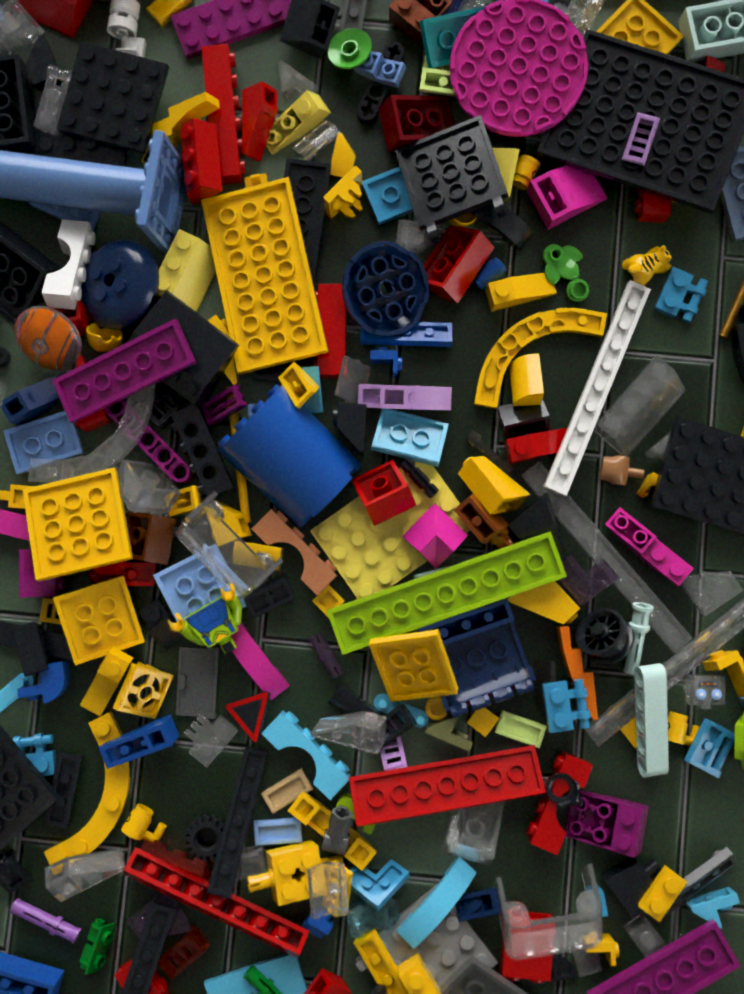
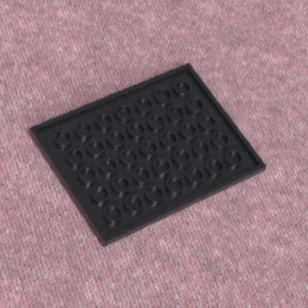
M586 29L583 39L586 45L588 75L584 90L578 103L567 117L545 131L537 150V155L712 214L744 134V79ZM637 112L660 118L644 166L622 160ZM639 124L638 128L652 130V127ZM637 132L635 134L636 137H640L647 140L649 138L648 135H644ZM633 141L632 143L633 146L641 147L644 149L646 147V144L638 143L635 141ZM630 150L629 155L642 158L643 153Z

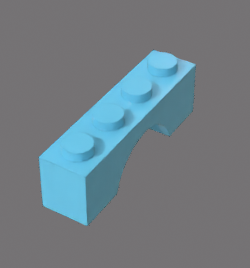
M282 710L261 734L277 750L290 746L306 750L312 756L316 765V776L313 784L331 800L349 781L350 774L348 772L350 769L341 760L337 762L331 756L333 754L332 751L325 744L320 746L314 740L316 736L307 727L303 729L297 724L299 720L290 711L286 713Z

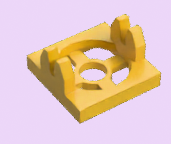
M354 166L323 196L325 214L330 219L339 211L345 217L354 219L355 214L349 208L351 206L358 212L362 211L361 203L355 197L360 198L362 196V171L357 166Z
M139 661L137 664L132 663L113 708L116 711L156 719L174 676L160 671L149 664L145 665ZM148 674L145 683L140 686L133 685L138 677ZM155 678L158 680V691H155L152 686ZM145 687H150V694L146 698H140L141 690ZM129 693L136 694V704L133 702L129 703ZM153 698V701H151L148 705L144 706L145 702H148Z

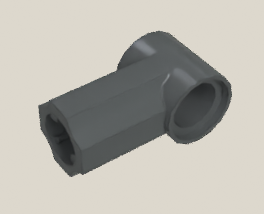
M339 806L333 808L321 850L345 855L349 840L348 832L353 812L348 807Z

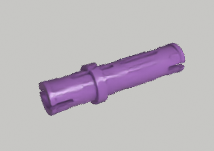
M20 898L15 900L10 909L11 914H15L50 931L49 934L52 936L58 935L73 944L78 939L82 928L64 921V917H55Z

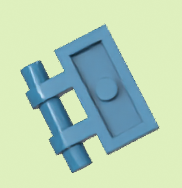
M672 267L653 310L675 318L678 311L684 313L682 321L691 323L693 316L697 315L699 310L698 304L701 298H704L707 292L705 288L708 281L700 278L695 286L691 284L694 275ZM686 293L692 295L689 304L683 302Z
M583 679L573 680L575 689L569 690L566 681L542 684L547 725L550 733L574 730L573 720L576 719L580 721V728L590 727L589 718H591L590 710L587 709L586 697L588 694L587 688H584ZM570 698H576L578 710L571 711Z
M43 733L34 734L33 737H13V741L43 776L54 775L57 762L56 750L46 751V744H53L54 738L52 734L44 735ZM35 746L36 752L25 753V747Z

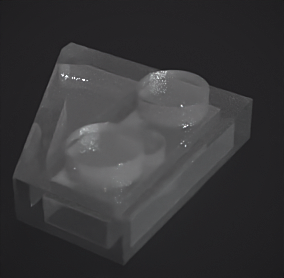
M731 571L690 575L681 583V586L702 616H707L743 591V588Z

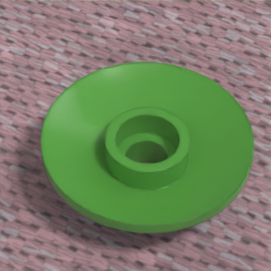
M349 28L342 30L330 41L327 51L329 60L334 66L341 69L358 67L370 56L372 42L369 35L361 29Z

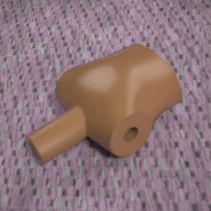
M620 455L602 457L599 480L610 482L613 485L626 486L628 477L643 479L644 470L630 468V457Z

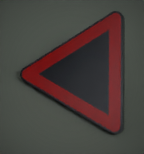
M269 691L225 705L228 713L254 743L260 741L270 699Z

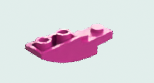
M621 507L605 523V526L627 548L655 572L661 573L675 586L679 587L694 569Z

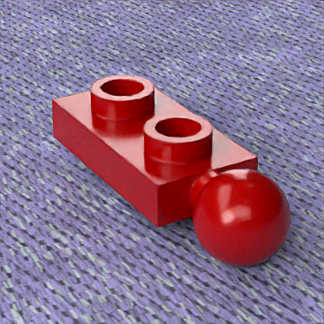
M125 563L124 572H121V575H124L127 586H157V582L153 577L157 573V563ZM90 569L88 574L89 579L93 583L114 578L97 575V572L93 569Z

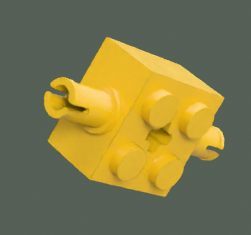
M312 840L266 850L268 872L247 876V882H249L248 889L252 893L253 891L271 887L272 898L278 906L326 894L323 880L324 873L329 872L334 860L340 863L343 862L342 855L337 854L321 859L318 845ZM298 868L299 871L296 872L295 876H292V874H295V869Z

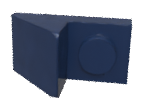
M496 888L463 894L456 903L458 921L464 922L500 914Z

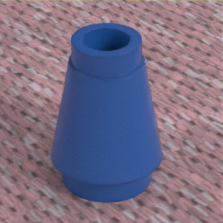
M497 257L493 260L489 259L474 280V283L484 291L488 283L503 278L505 276L504 273L508 269Z

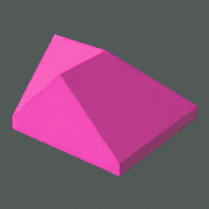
M434 503L402 537L436 569L456 550L468 535Z

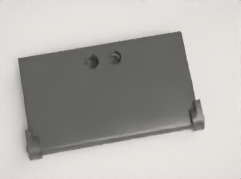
M179 647L175 715L216 719L219 647Z

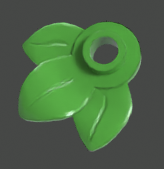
M557 244L548 245L543 251V261L546 264L544 273L548 281L555 285L561 277L569 281L579 279V267L576 262L583 258L582 253L570 245L564 247ZM552 252L556 253L557 258L553 257Z

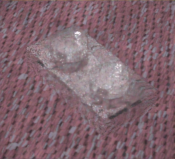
M325 120L297 143L292 150L296 156L305 161L311 159L322 146L334 140V136L339 133V130L335 124Z

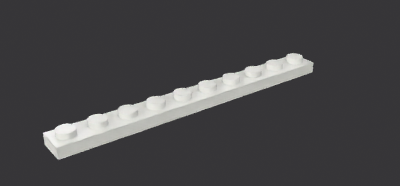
M632 280L627 283L543 488L563 497L567 496L651 289Z

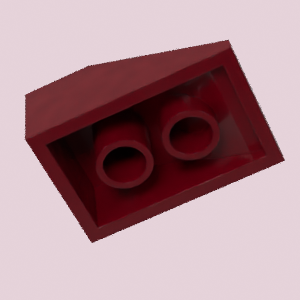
M390 95L378 107L387 151H395V149L455 125L449 96Z

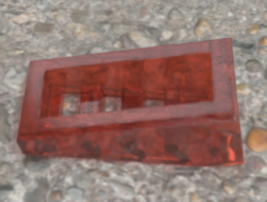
M193 926L159 958L157 964L173 980L205 953L210 942L196 926ZM184 945L192 952V954H190V952L184 947ZM168 958H171L178 967L176 968Z

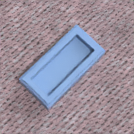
M296 817L254 820L255 846L302 843V822Z

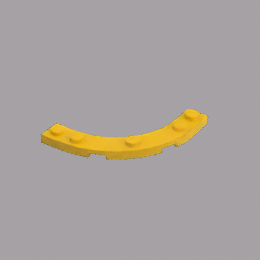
M557 308L556 310L542 313L538 312L516 323L498 339L485 359L478 379L474 405L493 409L497 408L505 371L514 356L527 344L543 336L561 332L579 333L602 338L607 313L579 308Z
M112 711L88 723L99 746L123 735ZM129 761L107 769L104 762V791L93 817L78 833L44 851L53 873L86 857L114 829L122 815L129 794L131 782Z

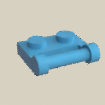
M704 718L684 760L720 778L722 774L720 770L735 742V733Z

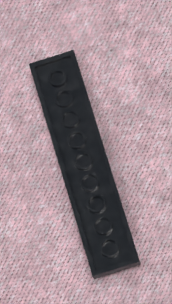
M287 158L284 178L289 177L312 280L315 285L325 217L323 196L329 190L331 164ZM303 359L293 361L299 366H303ZM293 362L257 370L254 372V380L282 384L278 377Z

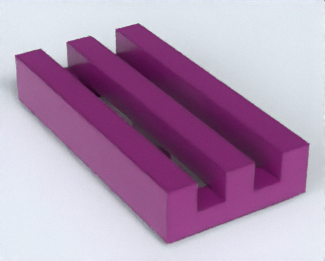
M234 384L200 406L208 426H215L247 406L246 402L242 400L244 396L239 392L241 390L239 385ZM234 394V397L208 412V409Z

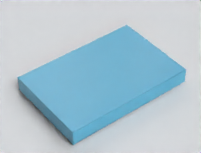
M382 408L371 450L404 459L410 458L412 461L438 467L449 424L393 409Z

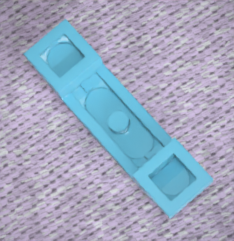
M457 856L443 873L445 876L414 913L411 912L396 930L414 949L446 917L476 875V872L460 856Z

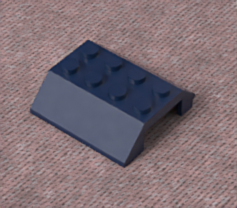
M507 598L417 629L418 632L439 630L459 688L458 693L455 695L440 696L446 714L451 712L453 718L469 713L467 706L470 705L473 711L490 706V698H494L496 703L513 698L512 691L515 689L518 696L534 690L532 683L536 682V678L524 654L513 623L515 619Z

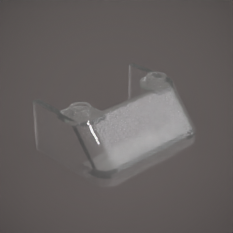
M214 491L184 519L175 533L182 544L229 591H231L230 584L232 583L238 599L242 600L254 591L283 560L279 558L274 562L272 556L267 552L255 553L223 521L224 509L217 501H213L218 495Z
M587 864L581 872L585 891L581 892L576 899L577 914L531 921L528 910L522 903L517 901L506 903L502 878H496L493 888H496L498 897L499 919L505 950L510 958L524 960L596 948L601 943L603 938L602 903L592 864Z

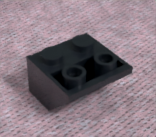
M291 0L279 41L321 59L328 51L340 7L325 0Z

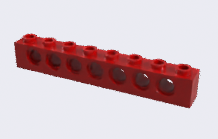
M135 847L123 870L125 876L295 958L300 955L309 934V930L234 894L229 899L207 893L209 882Z

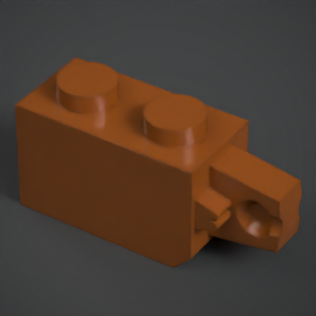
M474 493L454 509L456 514L481 543L486 545L490 542L499 549L514 544L508 536L509 531L506 527L509 524L500 513L490 515Z

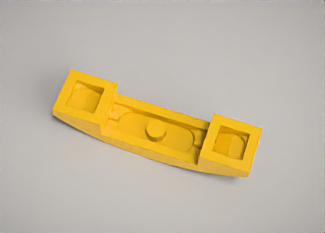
M302 791L288 809V812L304 825L308 824L324 837L326 828L329 827L332 813L329 808ZM350 826L348 832L349 840L344 857L363 871L377 853V850Z

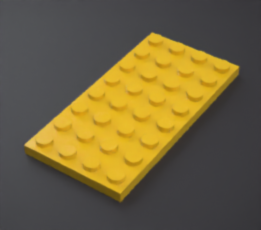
M289 177L202 199L201 202L229 336L239 344L234 354L237 373L241 375L329 353Z

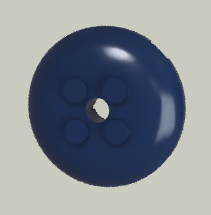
M116 239L101 245L92 253L89 264L86 263L85 265L87 277L81 286V302L85 307L87 316L97 325L110 330L125 329L139 322L150 310L148 306L153 295H157L159 286L158 267L151 252L136 241Z
M375 242L361 248L348 262L342 279L343 300L352 319L366 331L381 336L401 334L412 328L422 317L421 314L429 299L428 277L421 261L412 251L406 250L395 242ZM382 284L386 288L385 295L382 292H380Z

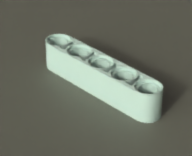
M660 663L637 666L634 672L637 766L640 775L646 778L664 775L669 771L667 677L665 668Z

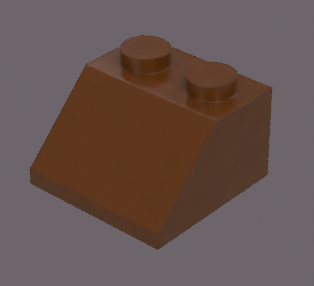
M128 511L126 522L133 559L168 565L176 519Z

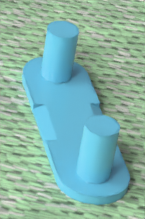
M21 673L0 690V713L18 699V688L34 684L32 675L25 677L24 673Z
M384 693L378 694L375 697L374 706L383 713L388 714L399 704H404L417 722L414 725L415 727H425L429 721L426 712L403 701L390 702L388 695ZM399 713V714H398V717L400 718V720L406 722V721L404 720V718L401 716V714Z

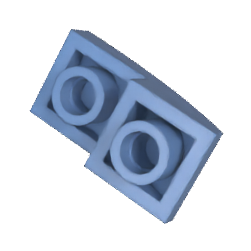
M371 51L368 59L360 66L355 67L354 71L376 82L398 88L406 71V66L403 62L384 59L382 53Z

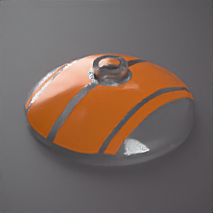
M33 306L24 310L18 316L14 328L15 337L19 347L31 361L50 370H64L71 367L77 361V357L80 356L82 350L81 338L74 324L64 314L50 307Z

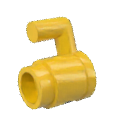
M529 155L518 157L513 186L526 190L530 181L534 179L537 170H539L540 162Z
M669 711L668 741L691 746L700 726L692 725L690 736H687L688 716Z
M137 804L122 826L121 831L132 839H143L152 844H158L167 825L159 822L154 833L148 831L147 828L152 821L151 817L154 811L146 805Z

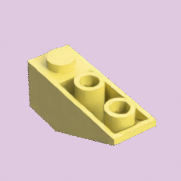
M306 90L273 123L266 143V147L272 155L316 128L331 113L318 94Z

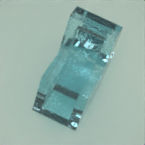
M391 897L379 911L362 899L354 902L353 909L347 912L350 937L359 938L371 929L388 930L401 921L397 897Z

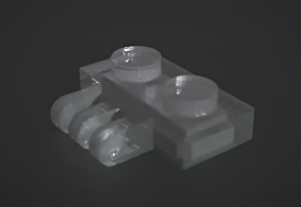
M200 714L197 720L203 725L200 726L194 721L190 725L196 733H193L190 729L184 732L188 738L195 742L189 750V754L206 768L238 732V729L221 715L211 723Z

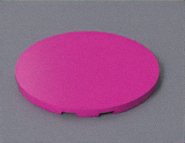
M499 0L485 6L483 10L472 16L464 24L454 42L450 58L451 85L463 111L471 119L481 115L487 130L512 137L535 135L560 123L578 103L588 75L586 45L580 31L576 29L570 18L563 11L542 0Z

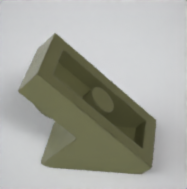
M451 714L442 720L426 725L425 733L470 752L473 742L468 738L469 734L459 729H456L455 732L452 731L458 717L453 718Z

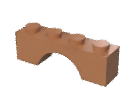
M271 509L252 530L268 546L277 543H288L295 546L300 551L304 560L301 580L318 595L338 576L335 573L337 568L328 559L324 562L318 556L321 552L312 543L307 545L302 540L304 535L296 527L291 529L286 524L288 518L280 510L275 513Z

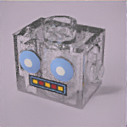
M684 674L683 688L686 703L697 705L698 709H712V705H725V676L718 674Z

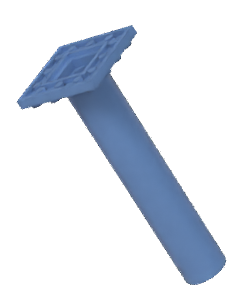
M154 130L153 139L149 141V161L145 163L144 169L0 150V198L135 216L136 224L166 256L179 230L186 196L184 161L165 132Z

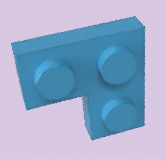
M390 859L376 875L366 867L363 871L355 865L350 869L353 872L351 890L377 911L410 878L409 871L393 859Z

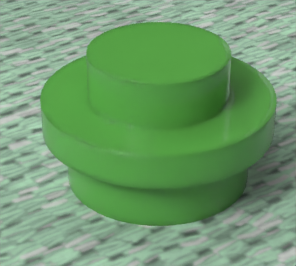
M574 279L568 283L566 294L574 302L583 301L589 294V286L582 279Z

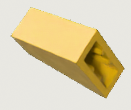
M471 456L463 462V467L458 472V475L490 515L515 511L530 496L528 491L485 456Z
M555 581L507 597L509 603L559 624H570L577 618L578 614L576 612L580 609Z

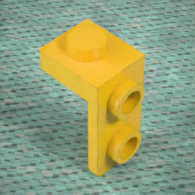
M719 650L709 655L710 659L702 662L705 671L721 670L726 667L737 695L744 697V661L738 650L724 652Z

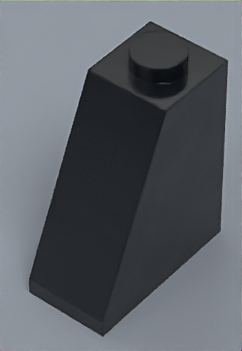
M545 492L513 519L508 527L521 541L551 531L560 559L562 560L564 558L562 554L565 551V545L549 495Z

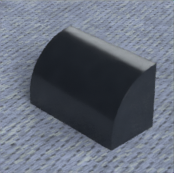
M543 399L541 405L513 406L512 403L497 407L499 423L505 441L510 438L550 431V415Z
M341 683L328 701L329 704L365 731L379 715V710L343 683Z

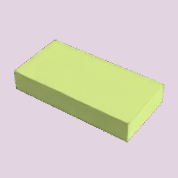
M501 710L500 719L494 732L528 745H535L536 748L540 749L547 726Z

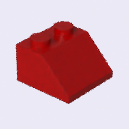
M393 460L352 479V483L374 526L416 506L410 488Z

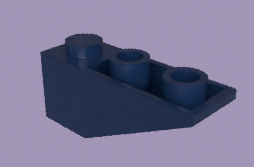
M65 371L21 389L0 401V407L8 421L16 426L25 424L60 403L61 400L52 380L67 372Z

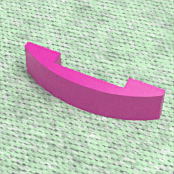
M241 623L238 626L239 630L230 635L237 646L232 652L263 692H270V700H273L290 685L254 641L245 625Z

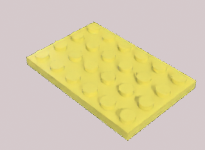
M413 461L415 467H418L430 479V483H433L438 488V493L432 498L427 497L423 488L420 489L409 477L408 472L405 473L401 467L398 468L408 484L416 506L374 526L360 497H357L310 530L357 599L392 587L427 562L402 536L434 503L465 533L471 531L454 511L460 503L434 466Z

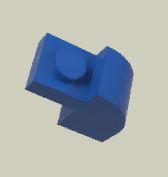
M68 660L48 663L49 670L39 672L41 684L18 688V698L27 697V701L41 699L43 696V703H48L62 696L70 683Z

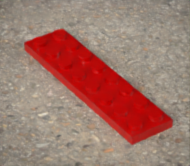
M535 745L349 777L356 827L546 793Z

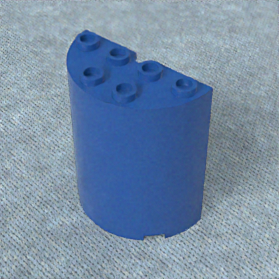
M276 384L267 393L270 398L265 403L260 400L250 410L253 415L248 420L243 417L234 426L237 431L231 437L227 434L218 443L220 448L217 451L299 528L306 524L311 516H316L352 479L351 475L360 468L361 462L304 405L298 409L283 385L279 387Z

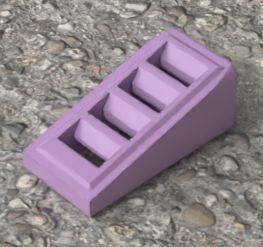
M637 112L622 160L642 166L645 165L660 118ZM639 124L652 127V130L638 128ZM636 132L648 135V140L636 137ZM633 141L646 144L645 149L633 146ZM630 150L643 153L642 158L629 155Z
M391 719L390 722L397 731L399 728L393 721V719ZM376 730V731H375V732H376V736H377L378 740L382 743V742H383V738L380 736V734H379L378 731ZM401 736L397 738V741L391 742L380 750L384 771L408 767ZM399 748V751L385 753L386 749ZM401 757L400 761L392 763L387 761V759Z

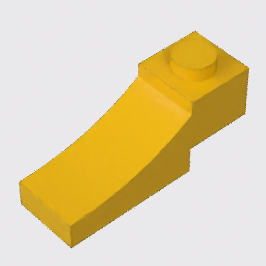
M203 92L169 107V117L153 124V135L154 130L164 131L174 148L177 147L178 144L182 143L180 137L181 126L192 118L201 120L210 113L220 109L219 100L207 92Z
M112 647L98 669L80 706L101 716L124 677L133 657Z

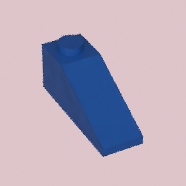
M170 714L142 725L100 745L98 748L107 769L170 747L180 735Z

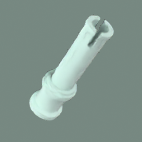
M642 602L632 603L634 611L632 621L629 622L634 632V644L626 657L624 672L634 675L635 668L640 666L645 633L650 631V625H648L650 612L654 610L652 605Z

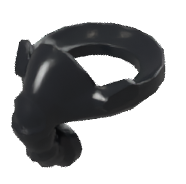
M556 773L548 779L546 792L548 797L557 806L567 807L568 805L582 807L584 805V801L580 797V786L577 780H574L566 773ZM562 778L568 781L570 790L566 796L557 797L552 793L551 787L556 779Z

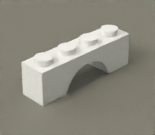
M62 220L57 238L62 252L69 255L70 260L62 269L46 275L42 295L49 308L75 310L77 301H80L82 297L81 286L87 277L85 265L86 263L89 264L91 247L96 243V234L92 232L90 222Z

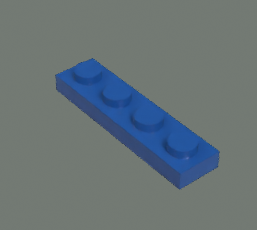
M417 322L409 330L391 336L376 335L361 327L360 344L452 347V323Z

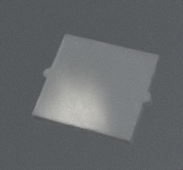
M344 356L335 396L344 399L346 403L358 404L359 384H367L371 367L362 364L360 360Z

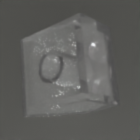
M122 459L120 462V496L127 508L135 513L168 514L181 494L169 476L156 463Z

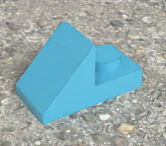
M725 887L692 897L685 902V905L701 918L707 921L713 919L718 927L722 929L717 910H730L733 908V905L740 902L737 893L730 887Z

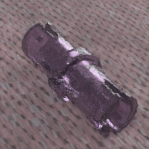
M322 632L308 639L319 655V662H323L331 679L345 672L334 655V649H330Z

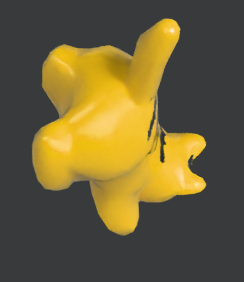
M656 246L644 255L636 254L623 261L622 268L630 272L634 282L645 286L653 275L666 273L671 269L669 261L672 259V256L666 250V246Z

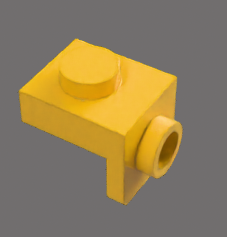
M589 931L588 934H581L582 945L586 953L606 952V959L610 966H616V958H619V946L610 934H603L600 931Z

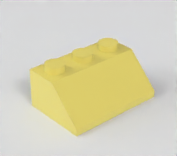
M179 229L158 270L159 286L157 295L153 296L156 299H160L165 291H169L197 312L216 275L211 246L200 238Z

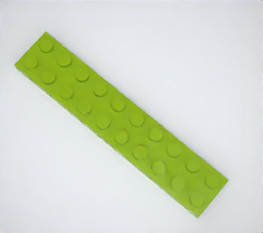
M551 531L327 609V613L341 653L344 655L369 646V642L373 638L401 635L565 578L567 575Z

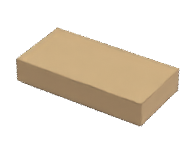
M300 768L262 791L261 795L272 814L294 802L302 791L308 793L314 788L304 770Z

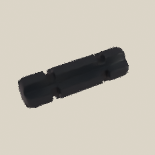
M410 458L401 464L403 471L409 473V477L420 489L423 488L428 498H432L438 493V488L433 483H430V479L418 467H415V463Z

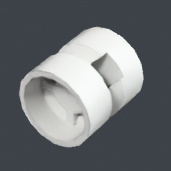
M111 0L109 11L111 15H109L107 25L108 33L122 40V36L136 37L140 4L136 0Z

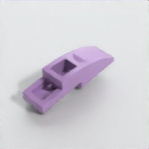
M359 384L358 404H366L367 408L451 410L452 387Z

